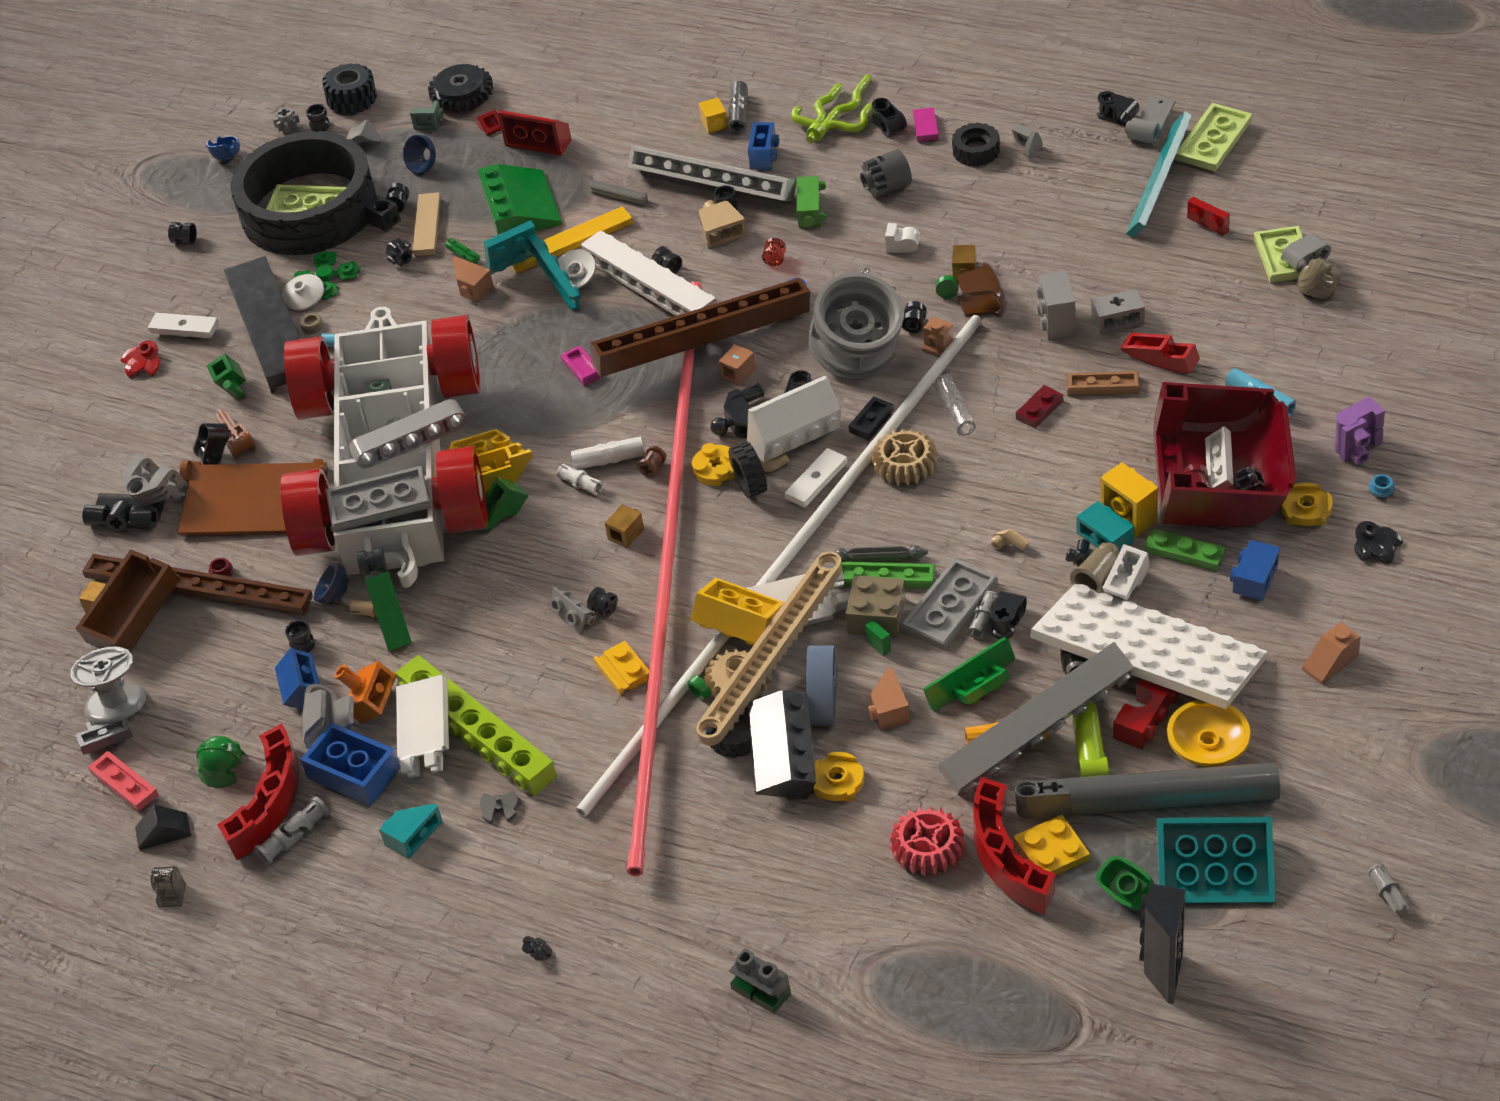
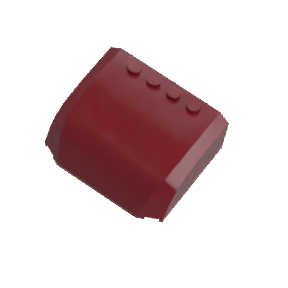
M1162 382L1154 416L1153 431L1161 522L1163 524L1238 527L1257 524L1273 515L1286 500L1297 480L1288 408L1285 403L1278 401L1274 396L1273 389ZM1224 426L1231 431L1233 480L1238 478L1235 474L1237 471L1250 466L1251 470L1256 468L1262 473L1265 485L1261 486L1262 491L1235 490L1234 485L1228 489L1196 487L1195 472H1183V470L1191 464H1201L1206 467L1205 438Z

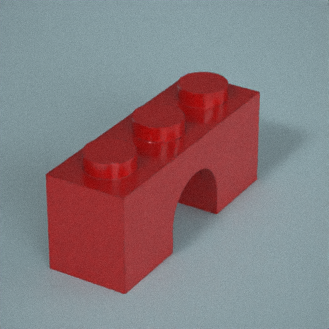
M1140 678L1136 684V701L1145 704V706L1135 707L1124 703L1113 721V739L1143 750L1146 743L1154 739L1157 725L1159 722H1164L1168 714V707L1171 703L1174 704L1177 701L1179 692Z

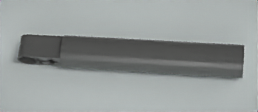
M1276 762L1025 781L1015 787L1016 813L1022 818L1054 817L1061 814L1063 816L1280 799V780Z

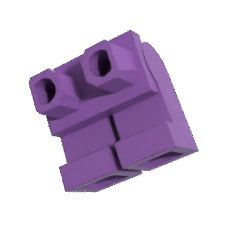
M1370 396L1340 411L1336 416L1335 451L1340 455V459L1343 462L1352 459L1359 465L1369 459L1370 453L1365 449V446L1371 444L1373 447H1376L1383 443L1385 410Z

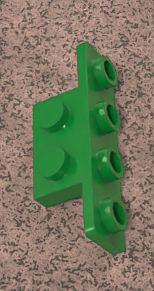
M1001 638L924 687L923 691L930 709L936 711L953 699L968 705L974 704L985 694L1000 688L1004 682L1010 679L1008 671L1003 667L1015 660L1009 639Z

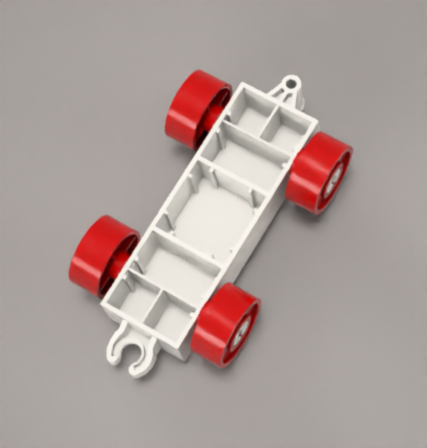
M378 307L371 312V319L365 330L335 334L334 359L330 358L327 344L322 336L285 342L284 367L291 405L297 419L303 420L334 415V487L422 465L432 506L424 510L334 532L325 490L329 489V485L324 471L320 468L283 474L281 478L283 519L288 541L295 556L331 552L335 550L337 544L347 575L360 574L357 551L365 550L370 552L374 548L382 547L387 569L401 567V570L398 572L402 587L408 588L417 579V566L421 567L430 563L444 561L443 517L449 534L487 528L488 514L485 487L475 446L440 451L439 438L367 469L359 467L349 451V445L355 438L438 404V381L444 398L480 393L481 381L478 355L468 314L433 319L431 321V340L427 321L397 325L392 318L389 308ZM390 380L392 390L366 393L367 382ZM371 571L370 574L365 575V577L369 578L380 573L377 571Z

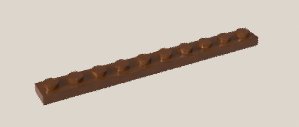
M92 554L82 573L85 578L108 582L123 559ZM171 567L179 578V582L171 593L301 615L305 614L313 598L312 591L307 589Z

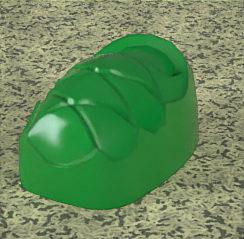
M1120 856L1108 858L1096 875L1097 883L1106 893L1123 906L1134 911H1140L1142 895H1148L1150 883L1155 884L1146 871Z

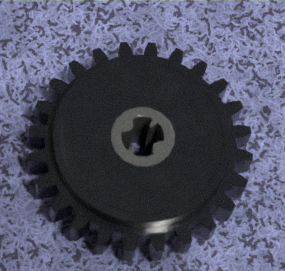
M458 64L445 68L438 72L437 76H433V81H430V86H428V93L432 104L434 101H438L443 111L447 110L450 112H465L475 109L484 104V101L489 99L488 95H492V90H494L492 77L489 75V72H485L484 68L480 69L478 65L474 66L471 64Z

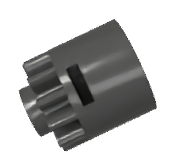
M899 149L862 162L861 168L863 172L860 173V180L864 189L869 192L871 191L873 197H879L910 185L912 182L910 166L905 155Z

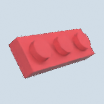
M109 751L88 767L93 776L138 812L159 796L157 790Z

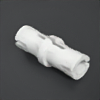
M562 464V467L559 466L557 470V477L573 484L572 486L576 489L581 488L595 496L601 493L603 489L602 481L590 477L583 470H575L566 464Z

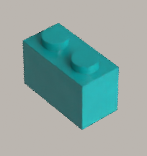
M1096 501L1076 516L1077 534L1088 540L1096 548L1102 543L1111 542L1118 547L1120 552L1124 544L1128 546L1134 544V526L1131 522L1123 519L1112 508L1105 506L1099 501Z

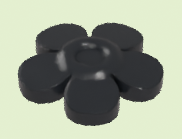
M530 936L523 938V952L530 954L531 957L537 960H543L545 956H551L552 949L546 946L545 940L541 938L534 939Z

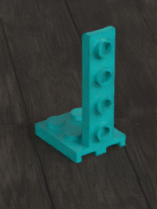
M531 220L483 242L486 267L490 269L491 275L533 256L570 310L575 311L580 308V291L576 286H572L567 272L560 269L555 255L551 256L546 242L539 239Z

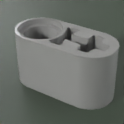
M1310 233L1289 244L1282 252V259L1300 273L1311 259L1321 258L1326 260L1331 253V246L1315 233Z

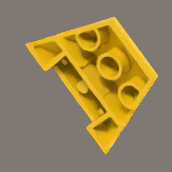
M498 429L453 441L449 449L475 446L481 465L485 492L488 491L496 477L516 483L533 457L531 450L522 449L520 443L514 444L509 436Z

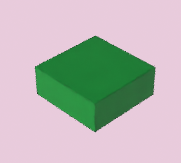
M874 620L866 624L867 642L882 656L891 652L890 634Z

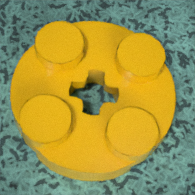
M707 443L702 446V450L692 460L693 472L700 483L708 486L722 485V481L729 479L730 482L736 478L729 460L728 451L730 447L714 445L713 443Z
M1298 483L1293 486L1286 500L1281 505V512L1286 517V522L1290 525L1323 526L1332 512V496L1328 491L1327 494L1322 491L1321 486L1317 484ZM1304 502H1308L1309 506H1303Z
M831 752L827 754V758L821 761L818 759L814 762L816 784L813 789L815 796L829 801L845 802L853 801L856 798V794L862 789L864 784V770L853 755L845 752ZM837 773H840L842 777L838 780L830 778L835 777Z

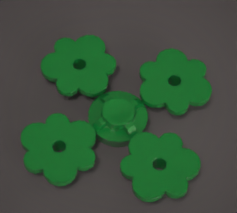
M322 251L313 257L314 266L318 267L315 274L311 273L310 270L297 271L294 274V278L304 274H312L319 277L321 281H324V293L321 298L328 300L330 297L338 294L336 283H331L327 280H330L335 274L341 280H346L347 278L354 279L357 277V273L360 272V267L357 266L356 262L351 261L341 264L340 268L334 271L331 265L337 262L336 252Z

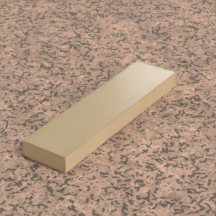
M439 192L418 194L413 243L414 256L436 254L441 202Z

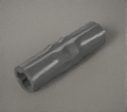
M742 81L733 82L730 87L728 127L735 134L743 133L746 129L748 86Z

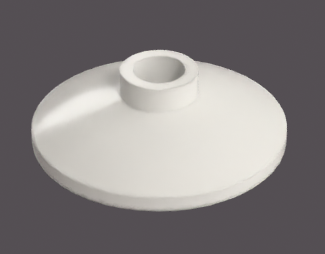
M582 249L571 250L558 259L560 269L567 272L570 283L578 289L585 286L594 276L596 262L588 251Z
M300 275L286 284L282 291V297L288 309L294 311L306 310L314 306L321 299L324 293V285L321 279L315 275Z

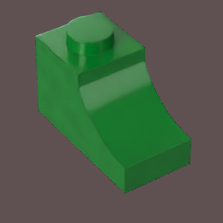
M496 477L486 492L488 526L485 530L491 531L503 518L509 515H517L529 495L515 482Z

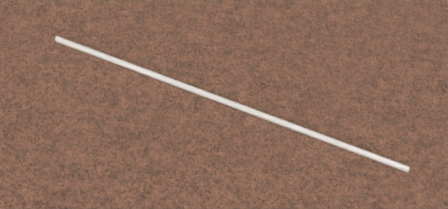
M973 315L756 585L773 582L784 571L872 461L873 449L877 444V440L883 439L884 434L891 435L892 430L896 431L980 326L982 319L978 315ZM718 631L659 704L657 728L689 689L687 681L694 675L699 676L710 663V660L715 657L730 637ZM643 726L575 810L580 816L587 817L639 752L642 745Z

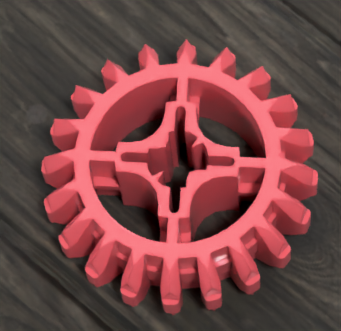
M919 806L918 812L914 813L909 810L907 817L900 815L899 823H894L893 832L890 835L891 852L894 854L896 863H901L903 870L910 868L912 874L921 871L923 876L927 872L932 871L934 876H936L937 870L941 869L946 873L947 865L955 867L956 859H961L962 850L965 847L964 831L960 827L958 819H953L951 812L944 815L942 808L938 811H933V808L930 806L927 811H923Z

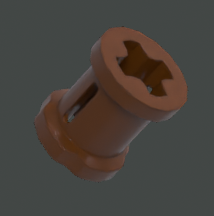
M649 446L646 450V456L637 464L639 472L647 477L656 476L657 468L660 463L665 462L667 455L660 447Z

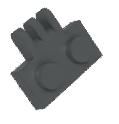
M126 719L109 724L97 723L96 725L89 721L86 722L88 730L76 734L83 755L98 752L104 747L122 743L126 739L133 737Z

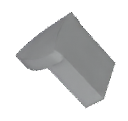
M368 119L351 129L346 138H350L357 144L362 141L377 144L381 141L376 128Z
M1017 123L1012 128L1016 142L1025 145L1024 156L1032 157L1042 147L1043 142L1037 131Z

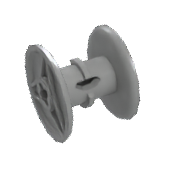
M121 647L97 649L81 657L71 668L70 677L75 684L83 687H92L93 692L97 691L85 704L84 714L89 721L99 724L118 722L135 714L145 703L146 692L143 688L133 683H124V678L122 677L129 671L133 663V656L129 650Z

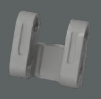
M141 454L135 455L123 470L125 490L140 506H148L169 497L176 501H183L186 498L188 482L176 470L168 466L159 468L146 456Z

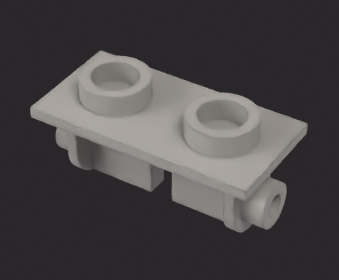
M553 587L549 608L579 634H582L584 625H592L596 621L594 612L587 609L584 605L580 606V602L570 592L559 591L556 587Z

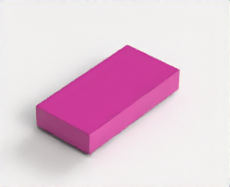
M934 107L913 110L917 142L939 140Z
M581 346L560 355L561 361L583 386L601 378L591 364V357Z

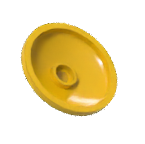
M1195 700L1181 706L1173 713L1168 723L1167 737L1173 751L1185 761L1198 766L1217 767L1235 761L1245 752L1250 741V726L1246 717L1232 705H1229L1227 709H1223L1202 700Z

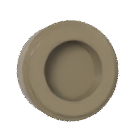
M309 313L301 318L300 326L304 333L314 334L323 328V321L319 314Z

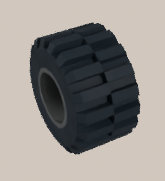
M357 63L342 64L332 68L323 76L322 85L327 106L337 113L354 114L357 111L362 112L364 108L368 109L371 107V104H374L375 99H377L373 73L364 65L361 66Z

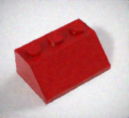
M502 110L498 112L505 146L562 156L572 141L568 123Z

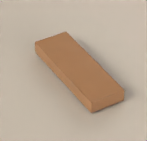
M1139 371L1067 373V396L1140 394Z

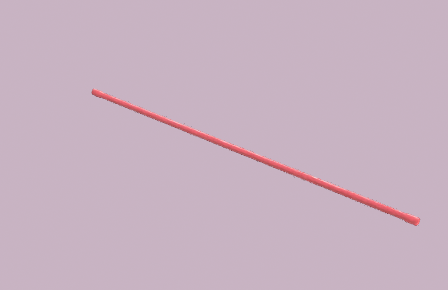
M691 282L692 285H697L702 290L701 283ZM695 348L683 351L632 840L627 864V873L634 877L641 876L644 870V847Z

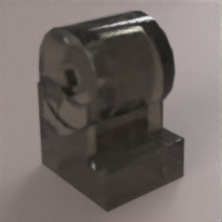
M175 866L153 868L151 871V886L157 895L156 903L158 908L182 906L186 883L179 869Z

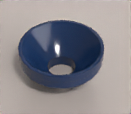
M423 135L409 137L403 148V160L406 167L413 173L429 171L436 159V149L433 142ZM426 148L430 152L428 160L424 158V151Z
M334 561L329 564L321 575L315 588L314 601L328 604L335 600L339 601L346 593L349 579L347 578L345 567L339 562Z

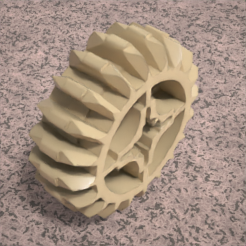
M911 428L909 431L901 429L900 432L896 433L892 430L891 435L884 434L883 439L877 440V444L873 449L872 462L876 474L880 475L881 480L887 479L889 484L895 481L898 486L901 483H906L908 486L910 482L918 484L919 479L926 480L928 475L933 474V470L937 465L938 452L934 440H930L929 435H923L921 431L914 433Z

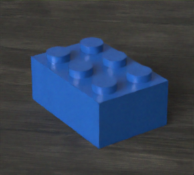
M332 722L300 759L307 779L369 806L374 803L401 769L394 748Z

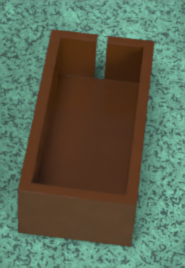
M130 549L78 623L76 630L84 641L100 649L105 647H121L131 652L179 582V578L169 564L154 558L150 560L148 556Z

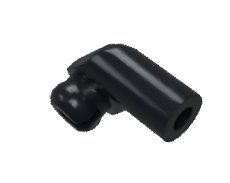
M1085 539L1078 540L1076 550L1069 548L1065 560L1073 562V565H1081L1088 557L1090 542Z

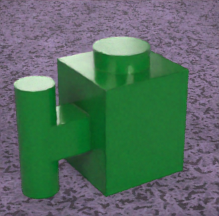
M224 353L207 365L215 384L239 399L245 397V392L240 389L239 385L247 380L239 363Z

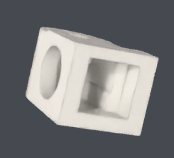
M888 223L885 234L886 253L909 254L915 252L918 249L920 239L919 230L914 227L897 228V223Z

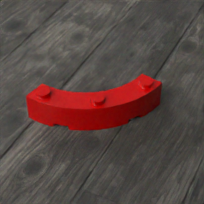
M282 723L259 735L264 748L266 770L262 773L260 781L254 790L255 796L246 807L242 805L235 813L217 824L236 861L249 854L256 845H261L283 821L294 801L299 783V762L296 751Z
M981 777L975 793L973 811V838L979 860L988 876L1005 894L1028 909L1045 915L1054 896L1056 874L1041 868L1027 858L1023 859L1017 853L1002 824V816L1006 807L1007 785Z

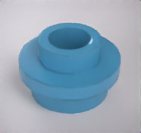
M1385 474L1374 476L1369 483V491L1377 497H1388L1393 494L1395 489L1392 478Z

